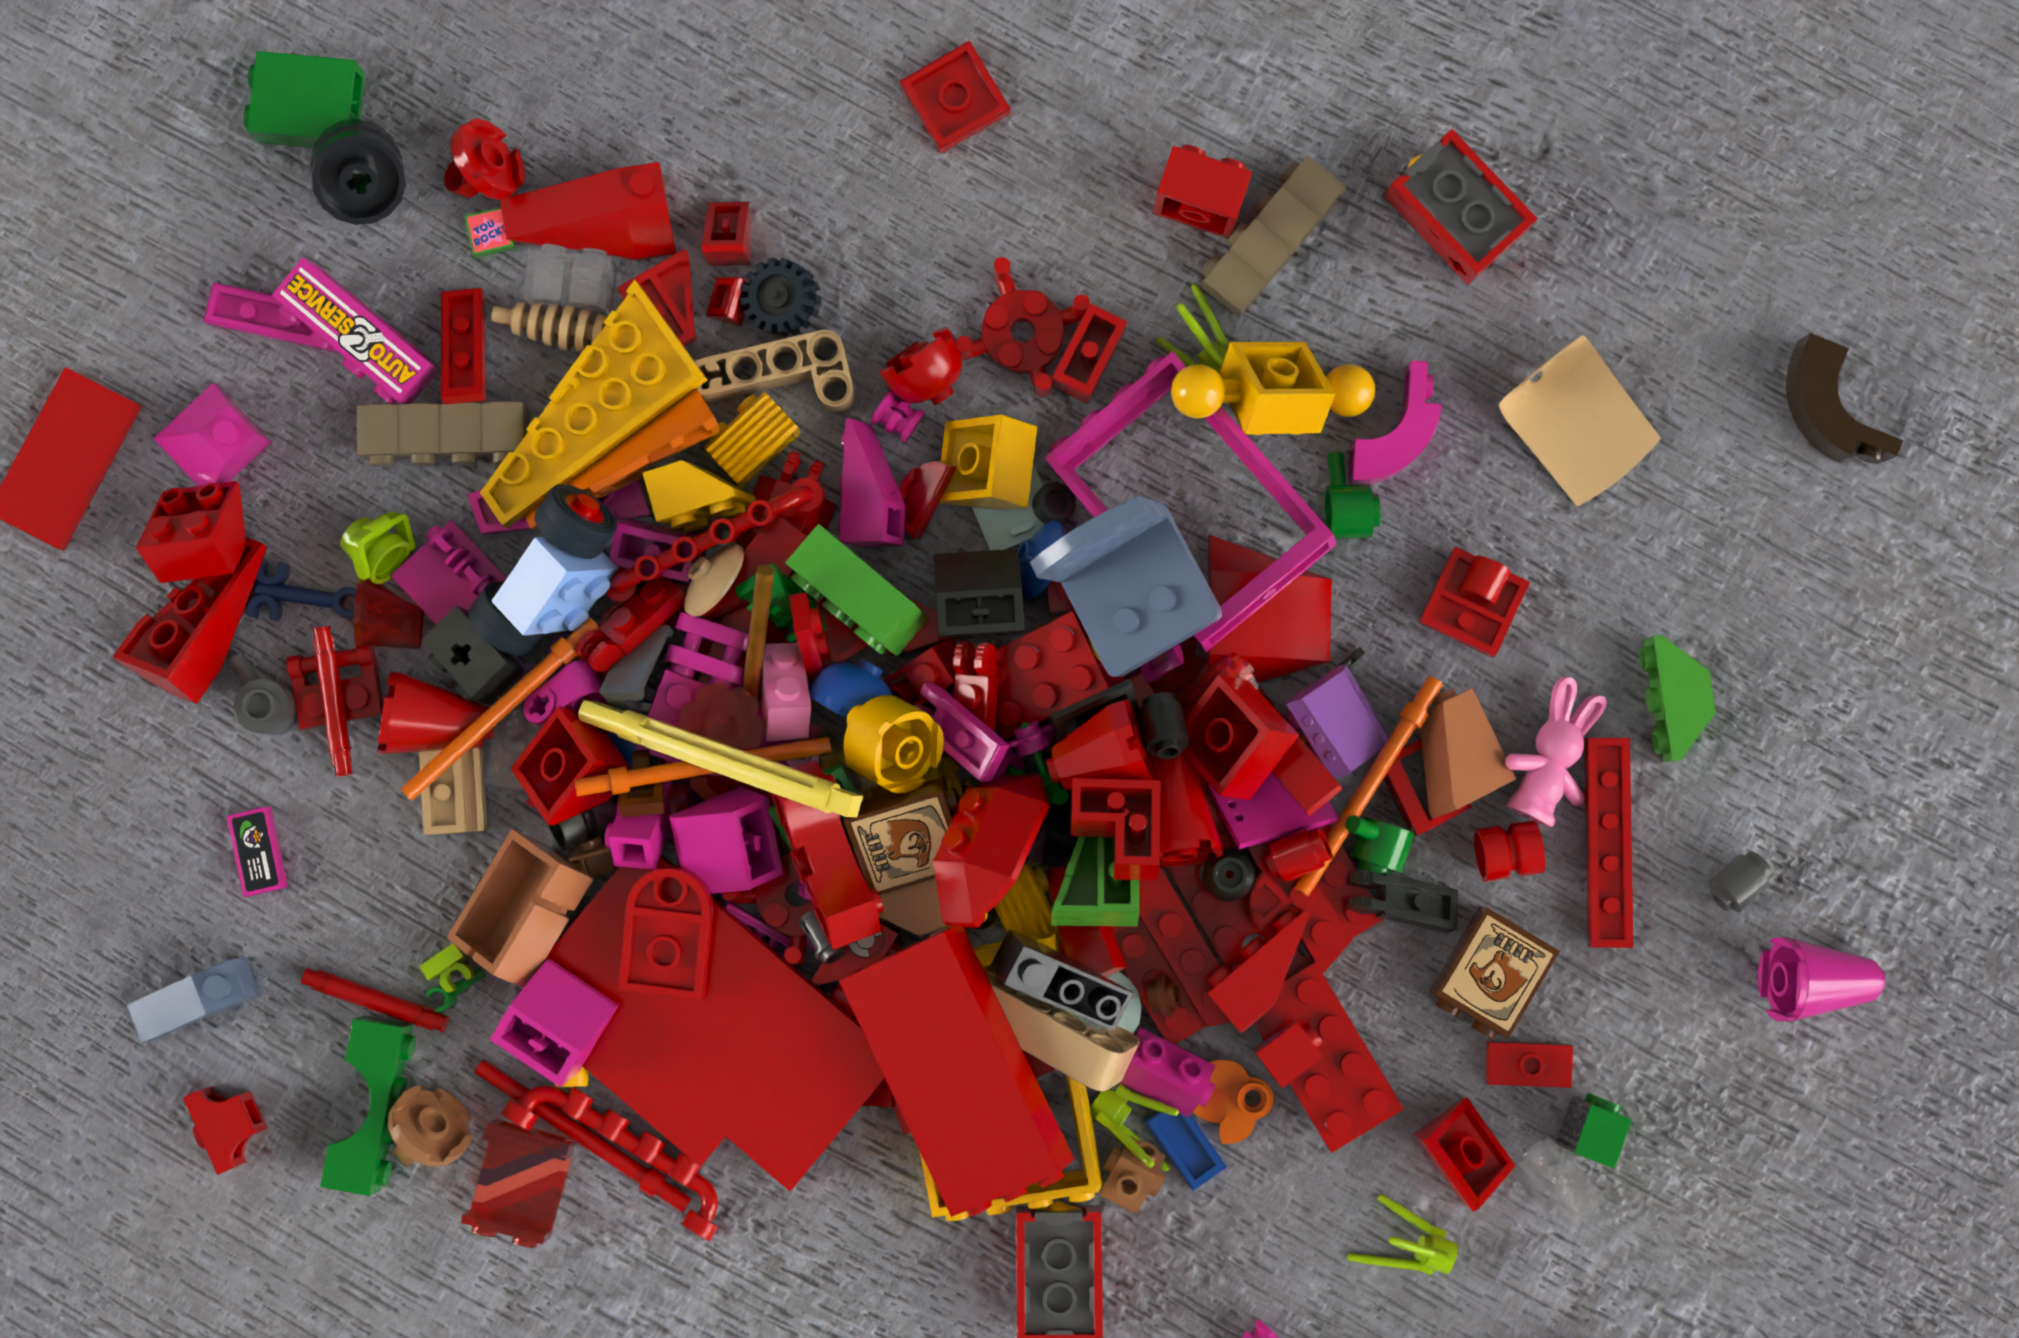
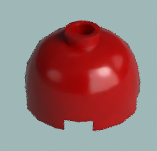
M948 327L934 331L932 334L935 340L930 343L927 340L918 343V341L914 342L885 363L888 368L884 367L878 371L886 385L896 396L906 402L917 404L931 400L933 405H936L954 393L951 385L960 377L963 368V358L956 348V339Z

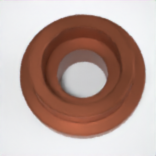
M1160 974L1156 980L1148 981L1147 998L1153 1014H1162L1164 1017L1173 1016L1175 1007L1180 1006L1178 984L1176 981L1171 982L1167 974Z

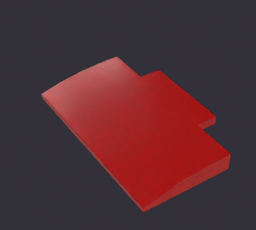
M661 854L657 868L675 866ZM619 867L563 934L545 959V961L551 959L619 1005L584 1062L583 1067L699 1167L707 1161L725 1137H727L788 1191H791L885 1078L859 1022L714 898H712L714 913L706 993L702 1001L618 990L626 901L633 885L642 876L652 871V869ZM667 877L663 880L661 889L665 897L671 900H678L682 895L680 882L672 877Z

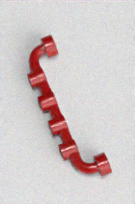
M800 478L784 494L769 501L756 500L749 505L746 512L732 519H717L711 524L709 530L695 537H680L674 541L672 548L658 555L641 556L636 560L634 566L629 569L618 568L609 581L610 587L606 594L614 601H628L639 592L641 581L659 579L666 569L680 562L696 561L703 551L717 544L733 543L737 540L740 533L754 526L770 525L775 521L777 515L795 507L804 512L814 511L824 502V488L815 479ZM761 505L768 509V516L764 521H761L756 514L758 507ZM723 523L727 524L730 528V535L726 539H723L719 534V528ZM685 542H689L693 549L689 557L684 556L682 553V545ZM648 560H651L655 565V571L652 575H648L644 569L645 563Z
M550 1085L537 1086L527 1091L518 1103L512 1099L508 1101L501 1114L528 1131L531 1130L539 1117L532 1112L533 1109L540 1103L548 1102L695 1191L701 1199L700 1210L697 1213L690 1209L681 1225L710 1242L719 1227L712 1222L718 1209V1195L714 1186L705 1177L698 1174L701 1167L688 1156L680 1152L677 1159H674L662 1152L666 1144L665 1142L645 1130L641 1137L631 1133L626 1129L630 1123L629 1120L611 1109H608L605 1115L600 1114L590 1107L594 1099L575 1087H572L570 1092L566 1093Z

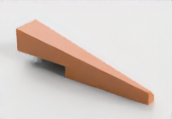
M696 388L567 484L580 488L595 498L600 499L644 478L642 474L644 468L718 434V423ZM540 504L524 515L532 531L538 528L534 517Z

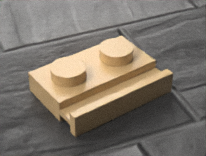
M470 748L421 792L424 835L488 831L483 748ZM442 750L419 752L420 770Z

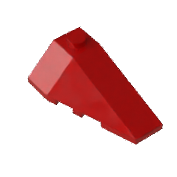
M246 537V547L233 574L196 578L182 591L175 587L166 596L170 602L153 617L146 614L141 618L115 652L113 658L166 692L197 704L222 668L267 546L262 542Z

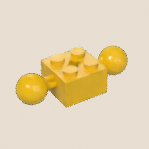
M1230 342L1220 374L1213 368L1203 364L1187 366L1174 378L1171 386V397L1175 407L1182 414L1190 418L1200 419L1214 414L1222 403H1228L1244 434L1299 435L1321 433L1329 410L1343 417H1353L1365 412L1374 400L1375 383L1366 369L1355 364L1340 365L1325 376L1306 342Z

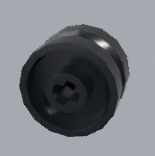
M360 119L344 120L326 128L316 139L310 155L311 178L314 195L325 211L337 220L354 225L372 224L389 216L401 203L406 187L401 151L393 137L380 126ZM361 170L362 173L354 174L352 171Z

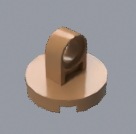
M414 1086L404 1091L389 1111L388 1127L392 1140L397 1145L392 1154L406 1167L414 1161L430 1167L447 1166L463 1154L472 1140V1133L469 1134L466 1124L470 1120L469 1114L460 1101L447 1091L436 1088L434 1092L420 1090L423 1086Z

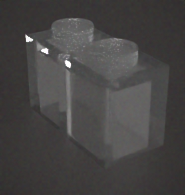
M543 244L541 250L529 248L523 298L531 306L533 303H544L545 308H548L550 304H560L562 309H564L566 305L577 306L578 311L587 309L594 313L610 314L613 310L618 266L612 257L607 256L606 251L584 248L582 249V254L574 253L572 255L566 253L565 247L553 244Z

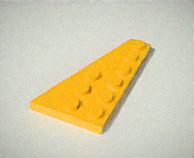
M635 279L627 289L628 295L616 311L612 310L603 322L605 326L594 342L584 348L549 397L551 401L538 418L534 417L526 428L528 433L514 452L507 454L481 490V496L505 528L511 527L523 518L527 512L544 501L550 489L555 485L570 482L708 380Z

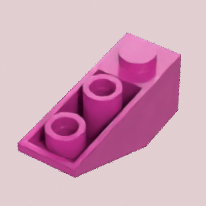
M846 418L845 432L842 436L844 455L843 473L840 477V489L842 492L841 514L838 518L840 542L861 548L904 546L906 505L873 426Z

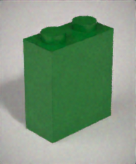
M256 51L255 64H251L248 72V82L252 92L250 104H247L244 108V126L247 132L259 143L313 148L314 142L326 128L340 121L360 119L365 72L355 60Z

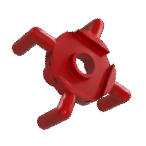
M999 257L994 262V277L1001 296L985 311L982 322V338L971 341L968 336H960L956 340V348L962 354L963 360H969L987 353L991 360L999 366L1015 373L1029 374L1036 394L1039 397H1047L1052 390V379L1046 374L1045 367L1052 362L1061 348L1064 326L1082 320L1090 300L1086 295L1080 294L1074 298L1073 306L1058 310L1054 303L1042 292L1016 290L1010 273L1009 260L1005 257ZM1018 322H1027L1033 326L1035 334L1027 342H1018L1011 335L1012 327Z
M789 853L780 856L783 875L750 890L723 892L722 896L734 904H757L762 918L770 927L784 935L790 936V947L785 951V960L795 966H801L806 961L807 935L799 926L798 921L801 920L800 918L804 914L813 910L814 904L810 900L802 906L795 907L788 902L787 892L789 888L796 883H800Z

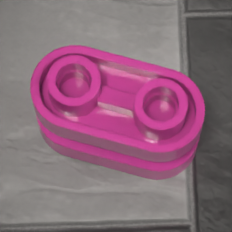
M680 612L675 629L687 634L682 647L669 644L664 658L665 661L672 663L669 671L692 679L695 672L711 676L710 685L733 692L735 685L743 687L745 669L737 665L742 652L747 653L749 634ZM702 639L726 646L722 660L698 653Z

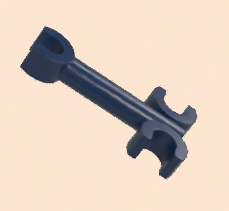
M262 560L256 576L259 580L255 590L256 596L247 605L248 616L258 618L260 607L267 603L270 606L269 619L279 622L283 613L282 605L278 601L280 600L332 608L336 614L343 618H358L357 612L346 610L344 607V600L347 597L362 596V592L358 589L343 587L336 592L284 585L283 583L286 582L290 574L289 565L279 562L278 571L275 576L268 577L266 573L268 562Z

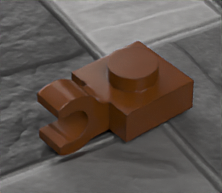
M649 749L632 751V770L653 766L650 764ZM664 782L631 787L630 792L619 794L621 818L664 814Z

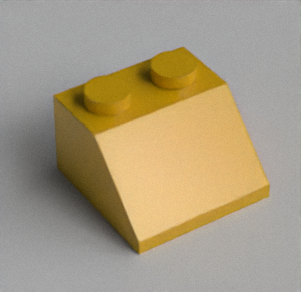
M1002 414L945 422L941 462L956 466L957 469L939 503L993 510L1028 508L1037 426Z

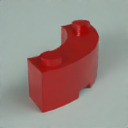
M816 760L794 768L836 783L832 774H824ZM771 793L780 825L784 826L789 843L793 848L790 851V855L801 884L806 883L809 896L814 904L812 907L813 912L832 949L835 950L881 932L878 916L879 913L884 911L881 898L876 888L869 889L848 843L839 814L834 812L826 813Z

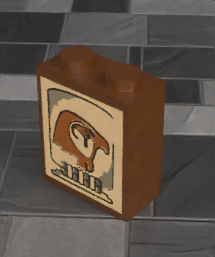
M944 776L926 781L919 788L911 792H890L861 802L857 817L844 816L845 827L869 889L876 888L879 895L935 879L933 860L960 801L956 789H948Z
M1479 906L1429 993L1439 998L1435 1006L1457 1018L1460 1012L1474 1019L1475 1021L1471 1027L1486 1037L1494 1040L1495 1036L1499 1034L1509 1039L1560 951L1491 909Z

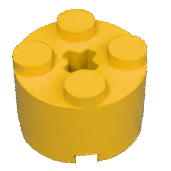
M883 695L875 697L863 705L854 706L847 715L848 727L844 737L845 763L849 768L893 793L911 792L919 788L926 781L923 776L929 768L933 767L936 769L939 764L944 747L943 732L939 724L923 710L898 697Z

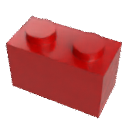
M1090 303L1052 376V386L1089 404L1126 332L1127 321Z

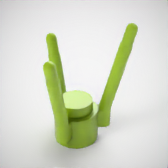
M1194 283L1191 286V290L1217 342H1211L1184 304L1179 303L1176 308L1205 348L1196 356L1201 362L1200 364L1207 365L1220 374L1229 343L1199 285ZM1163 337L1156 338L1158 345L1169 354L1173 351L1186 367L1198 364Z
M1122 1084L1118 1086L1116 1091L1111 1088L1107 1091H1101L1090 1107L1091 1116L1107 1127L1147 1167H1153L1154 1161L1131 1137L1138 1141L1142 1140L1123 1124L1132 1111V1108L1126 1103L1131 1101L1171 1116H1177L1179 1114L1178 1109L1134 1093ZM1163 1161L1161 1169L1163 1171H1168L1170 1167L1165 1161Z
M1380 1194L1378 1196L1379 1202L1429 1234L1428 1236L1422 1235L1417 1243L1394 1236L1388 1239L1391 1245L1414 1252L1415 1259L1419 1261L1356 1253L1347 1254V1260L1363 1264L1417 1270L1432 1275L1434 1271L1446 1275L1449 1274L1457 1257V1242L1446 1239V1230L1429 1224L1399 1203Z

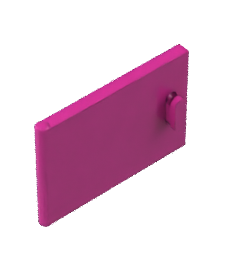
M1270 775L1250 800L1219 796L1210 785L1207 788L1238 849L1281 838L1307 827L1313 829L1336 823L1339 820L1329 801L1312 815L1308 816Z

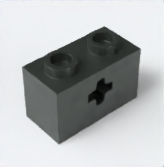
M456 605L421 641L431 651L428 655L430 661L442 672H449L456 680L453 687L463 698L469 702L475 699L490 705L524 669L511 654L505 653L483 640L469 622V610Z

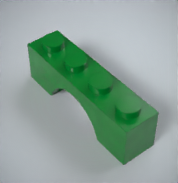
M370 1016L353 1018L345 1061L354 1066L364 1077L370 1092V1108L364 1124L354 1135L328 1144L320 1187L371 1196L379 1192L381 1186L385 1187L391 1173V1161H387L389 1145L395 1143L392 1140L388 1127L389 1111L396 1100L407 1090L408 1078L403 1077L406 1060L410 1061L415 1050L416 1036L411 1035L413 1024Z

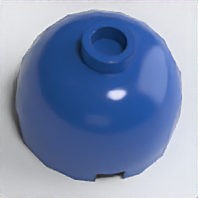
M862 658L858 665L844 660L831 663L817 675L809 689V695L812 699L847 718L848 713L854 706L863 705L878 696H892L890 687L879 678L883 670Z

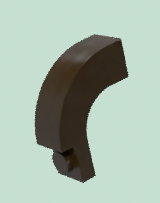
M1809 333L1797 341L1786 376V393L1789 409L1803 436L1821 453L1838 462L1853 456L1854 451L1857 452V458L1872 464H1880L1898 456L1904 440L1859 423L1847 413L1840 401L1838 377L1849 348Z

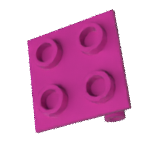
M452 519L442 528L438 525L431 528L425 535L428 541L390 575L436 625L456 605L469 610L487 584L491 582L504 583L507 579Z

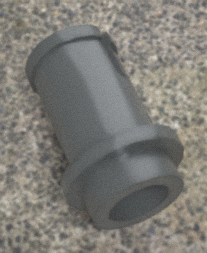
M813 910L800 918L801 920L798 921V924L816 950L814 956L817 960H822L825 965H829L845 955L846 949L844 946L835 950L832 949Z

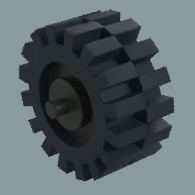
M776 258L767 259L768 264L759 262L755 265L758 271L756 273L749 271L745 276L750 279L749 284L742 283L741 291L746 293V297L740 298L741 305L747 307V310L744 311L746 317L753 320L752 324L771 334L788 336L787 333L793 335L801 333L799 328L804 327L807 329L812 324L808 320L810 316L817 317L819 313L818 310L814 309L815 304H821V296L816 294V291L820 290L819 284L813 281L812 278L814 276L810 271L788 259L781 258V260H778Z

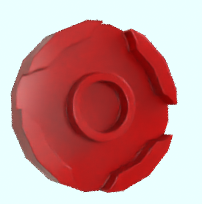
M472 119L467 124L457 128L451 136V152L454 159L449 163L445 171V187L448 191L464 198H471L479 192L489 198L498 200L510 197L525 181V167L517 148L511 152L508 146L501 140L506 134L500 128L486 120Z

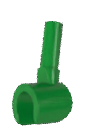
M479 968L474 971L475 977L467 981L463 978L453 983L457 990L452 993L446 992L441 985L430 989L426 994V998L438 992H441L445 997L444 1005L435 1009L434 1012H441L451 1008L457 1001V995L486 977L483 970Z

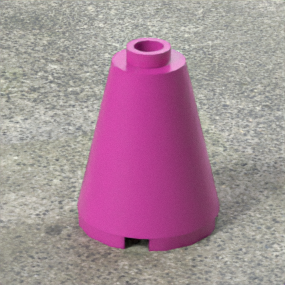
M1790 937L1772 938L1769 942L1773 943V946L1770 950H1763L1760 956L1757 972L1760 998H1768L1772 1009L1765 1010L1777 1022H1793L1872 1002L1880 996L1885 987L1884 972L1873 959Z

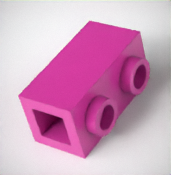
M672 781L664 782V814L621 818L618 797L615 820L607 825L605 832V845L607 848H611L614 866L652 870L657 868L671 829L669 816L677 813L678 810Z
M1139 1027L1135 1036L1139 1039L1140 1043L1122 1081L1119 1083L1151 1099L1178 1109L1180 1114L1189 1118L1198 1104L1205 1107L1215 1088V1084L1209 1080L1216 1065Z

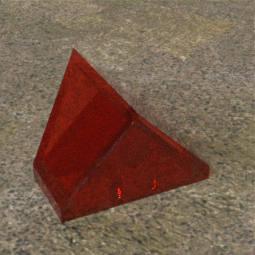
M359 578L353 621L355 645L406 649L421 648L424 611L420 607L403 600L382 583L374 584L369 579L363 581Z

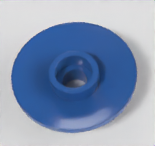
M1047 522L1034 534L1030 541H1023L1018 548L1022 597L1027 600L1038 597L1051 582L1050 580L1037 578L1030 562L1043 550L1066 535L1065 528L1060 522Z

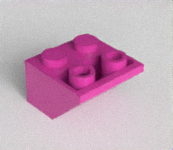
M740 786L669 816L680 867L690 870L699 876L711 894L750 890L783 875L773 819L767 811L770 807L768 797Z
M547 959L510 1004L489 1040L561 1087L578 1074L619 1005L551 959Z

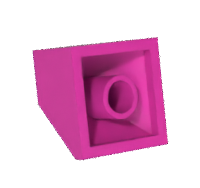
M214 382L154 438L198 486L212 482H230L271 443L269 438Z

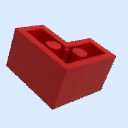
M1072 778L1071 836L1114 837V879L1158 880L1160 867L1161 780Z

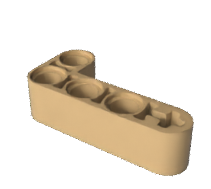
M830 330L810 332L695 361L703 374L709 373L712 377L709 382V388L703 389L702 386L697 388L706 403L813 379L815 390L822 406L831 413L846 412L853 406L855 401V388L841 338ZM823 344H832L837 347V353L833 359L822 361L816 358L817 349ZM784 353L794 354L797 357V362L792 369L782 371L776 367V361L780 355ZM750 362L756 365L757 370L752 378L740 380L736 377L737 368L741 364ZM725 367L727 376L731 381V384L728 385L722 378L725 376L721 369ZM833 383H841L847 387L845 396L838 401H831L825 397L826 389Z
M984 970L1022 1050L1081 1084L1097 1091H1107L1122 1081L1140 1043L1134 1034L1116 1026L1114 1031L1104 1027L1097 1030L1060 1008L1004 985L994 972Z

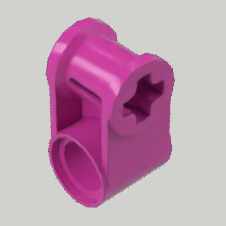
M578 660L566 665L557 675L527 696L523 706L525 718L533 724L544 725L558 706L579 712L584 700L607 704V701L599 692L602 682L597 671L590 666L587 660Z

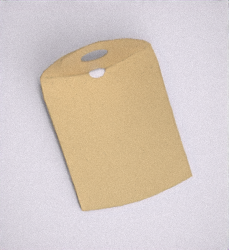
M1584 335L1578 337L1550 358L1498 404L1508 424L1577 507L1623 478L1661 439L1618 382L1597 350ZM1542 370L1540 380L1531 382L1530 379Z

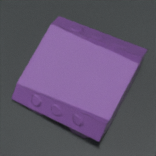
M1346 664L1339 665L1285 702L1289 709L1288 718L1292 728L1297 731H1303L1308 739L1305 743L1306 746L1335 779L1351 775V771L1379 753L1390 737Z

